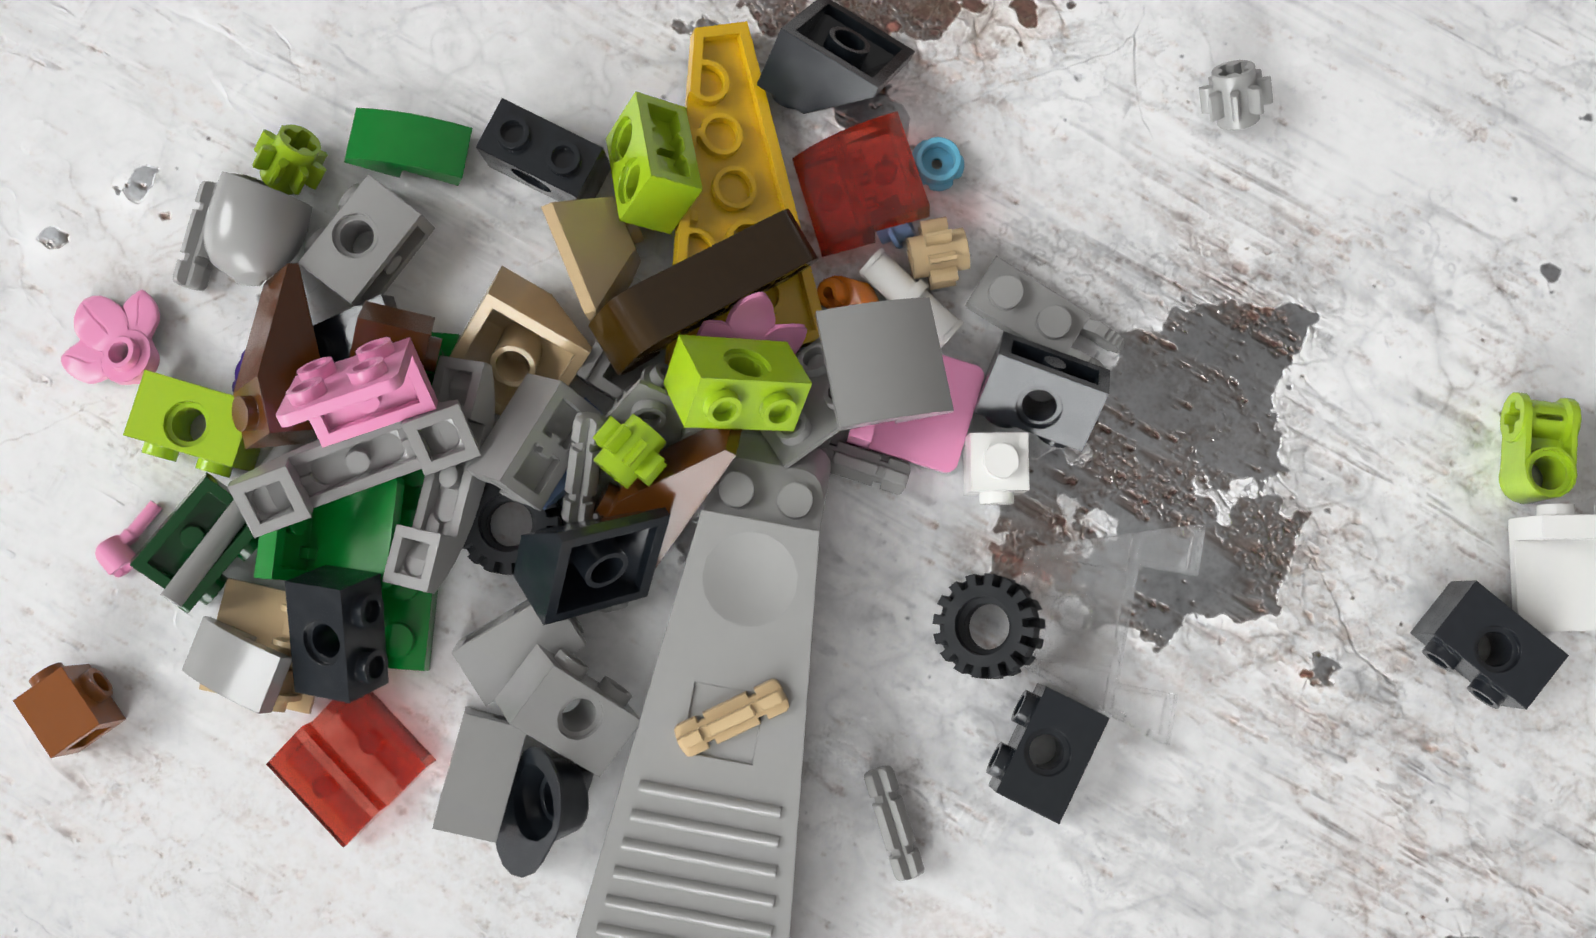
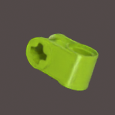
M1513 392L1506 399L1500 418L1502 444L1498 477L1503 493L1512 501L1520 504H1531L1549 500L1569 493L1575 486L1578 476V434L1582 420L1581 408L1575 399L1560 398L1556 402L1531 400L1527 393ZM1533 464L1539 468L1542 474L1543 482L1541 487L1536 484L1532 477Z

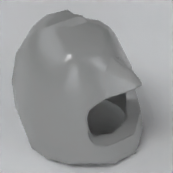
M222 172L213 191L204 220L203 240L211 263L222 272L231 276L236 284L261 286L265 280L271 278L286 264L290 263L299 253L308 231L313 207L290 195L268 187L257 178L244 174Z

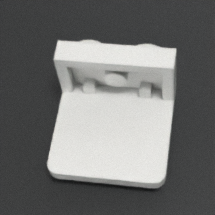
M1575 504L1536 505L1535 516L1508 519L1512 610L1540 632L1596 631V504L1593 505L1594 514H1575Z

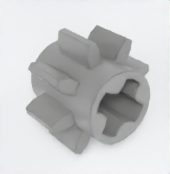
M1234 60L1216 66L1211 72L1212 76L1208 77L1209 85L1199 87L1201 112L1203 114L1209 113L1210 121H1217L1218 127L1225 130H1239L1256 124L1260 120V115L1264 114V105L1273 103L1271 76L1262 77L1261 69H1255V64L1248 60Z

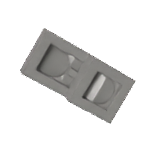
M203 616L182 671L208 689L258 714L271 713L291 665L292 657L255 642L256 636L212 617Z

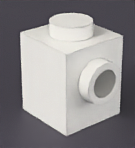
M1028 432L969 433L965 437L963 445L964 496L979 495L980 505L1014 504V495H1020L1030 490Z

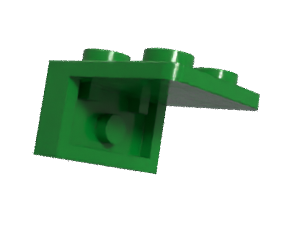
M400 476L313 508L311 518L259 536L254 578L289 580L321 566L331 565L381 573L382 589H388L392 584L383 582L382 579L396 524L400 525L405 488L404 479Z

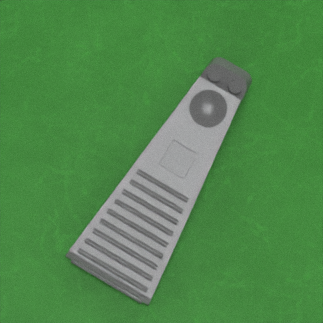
M741 433L735 458L705 498L703 510L701 509L576 938H790L819 536L831 472L830 459L818 447L786 469L764 436ZM770 679H777L789 700L790 708L786 712L770 720L767 715L760 717L761 724L720 744H717L714 739L709 742V749L692 757L686 756L679 747L674 732L677 724L693 716H696L697 720H701L704 718L703 711L745 691L750 696L755 693V686Z

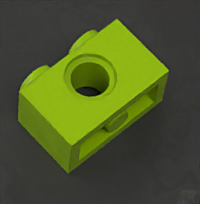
M679 334L663 384L685 428L794 431L812 382L786 341Z
M144 370L123 433L124 436L144 441L142 453L174 462L177 461L179 452L198 457L196 469L230 478L233 468L245 471L255 469L261 448L245 449L242 432L236 429L232 419L233 395ZM203 414L206 420L205 431L201 437L193 440L190 432L191 424L197 416Z

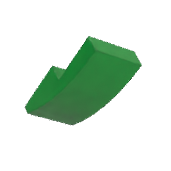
M356 108L344 163L400 178L402 171H407L459 186L463 178L473 128L412 113L373 108Z

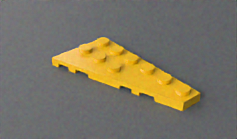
M747 21L697 27L690 37L685 107L703 190L675 227L672 266L785 209L791 211L800 226L767 95L764 89L757 86L761 72ZM810 266L789 280L764 292L773 305L775 324H804L807 328L805 340L800 348L807 347L819 338L815 315L816 311H820L822 308ZM729 312L719 316L714 320H721L726 322ZM699 328L689 332L686 335L696 336ZM677 339L666 347L665 364L667 365L670 364Z

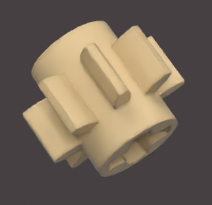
M946 216L920 221V227H918L919 236L906 238L907 255L912 277L914 279L928 277L930 290L956 286V281H959L957 271L970 269L969 246L964 229H948Z

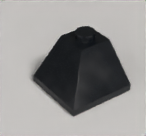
M816 0L781 28L757 82V86L770 93L772 98L781 106L788 109H796L802 114L875 97L911 60L915 51L833 0Z
M665 507L578 521L523 534L520 539L513 576L543 625L647 597L670 514Z

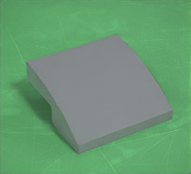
M930 297L877 301L816 311L815 318L839 431L894 420L896 424L953 413L954 408Z

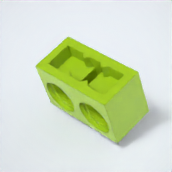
M635 91L606 137L619 221L671 234L703 190L686 107Z

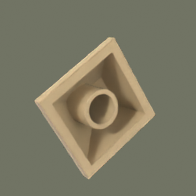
M614 196L551 202L541 206L581 307L590 322L608 301L629 288L641 263L635 244L645 241L638 226L619 221L617 203Z
M501 266L449 357L480 361L492 365L495 413L501 416L527 373L560 380L569 386L579 368L582 367L591 353L592 347L552 294L506 267Z

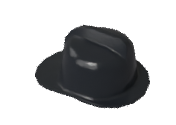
M536 746L526 749L518 762L496 842V849L502 865L511 875L521 878L534 874L555 841L578 831L584 825L589 810L588 791L594 776L593 773L575 764L573 761L563 758H551L543 748Z

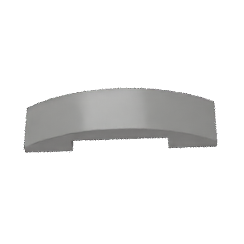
M439 355L432 383L438 403L459 400L478 446L481 448L495 424V391L492 365L480 361ZM473 459L425 476L412 528L396 524L382 579L383 582L435 594L465 544L486 482L466 471Z
M459 400L438 403L436 410L323 448L319 439L308 443L229 482L228 489L253 537L256 538L311 518L313 508L420 469H422L425 476L479 457L481 456V450Z

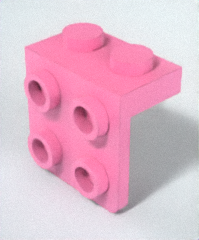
M383 337L360 346L355 351L356 356L335 363L332 357H323L300 367L297 370L298 375L295 376L290 388L286 391V395L276 412V417L281 427H289L309 420L323 448L436 410L438 399L411 338L392 343L389 337Z
M942 355L954 408L953 413L896 424L894 420L850 429L846 443L942 473L952 472L958 465L965 437L984 380L983 370L977 365Z

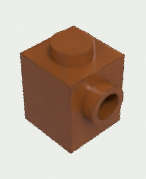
M62 662L52 664L32 676L28 681L32 687L13 700L50 758L79 753L126 720L111 697L113 695L111 683L102 672L92 668L90 664L64 666Z

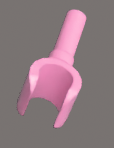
M153 501L146 505L130 526L124 529L120 535L112 536L97 546L95 552L96 559L109 575L122 577L134 569L130 566V562L136 554L130 546L139 539L140 535L162 510Z

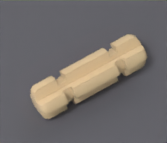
M770 679L755 686V693L750 696L745 691L703 711L704 718L701 720H697L696 716H693L677 724L674 732L679 747L686 756L692 757L709 749V742L714 739L717 744H720L761 724L760 717L767 715L770 720L786 712L790 708L789 700L777 679Z

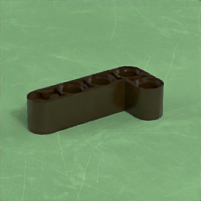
M785 209L624 290L603 306L589 323L588 327L617 375L622 376L657 356L671 342L676 340L679 334L686 335L699 328L704 321L714 320L729 312L739 300L748 295L766 292L810 267L819 258L791 211Z

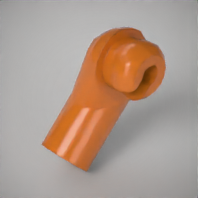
M832 276L823 279L817 287L820 304L827 309L879 301L870 284L844 276Z

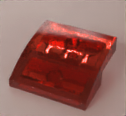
M898 111L842 130L812 145L792 158L822 257L876 243V231L930 217V204Z
M372 691L351 703L332 700L313 721L300 727L266 765L344 848L404 793L436 759Z

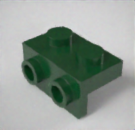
M206 472L131 559L130 566L165 589L234 500L228 487ZM246 523L182 607H178L179 609L188 614L198 601L208 605L227 582L228 577L222 573L234 559L238 557L245 561L258 548L259 537H253Z

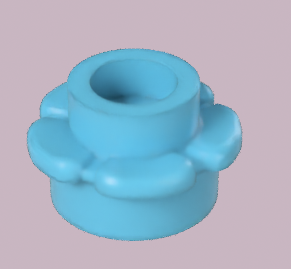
M943 137L923 140L914 148L912 152L914 162L910 166V172L913 179L919 185L926 184L932 191H944L951 188L953 181L962 176L965 167L964 158L960 155L957 145L951 140ZM934 160H939L942 163L940 169L932 167Z

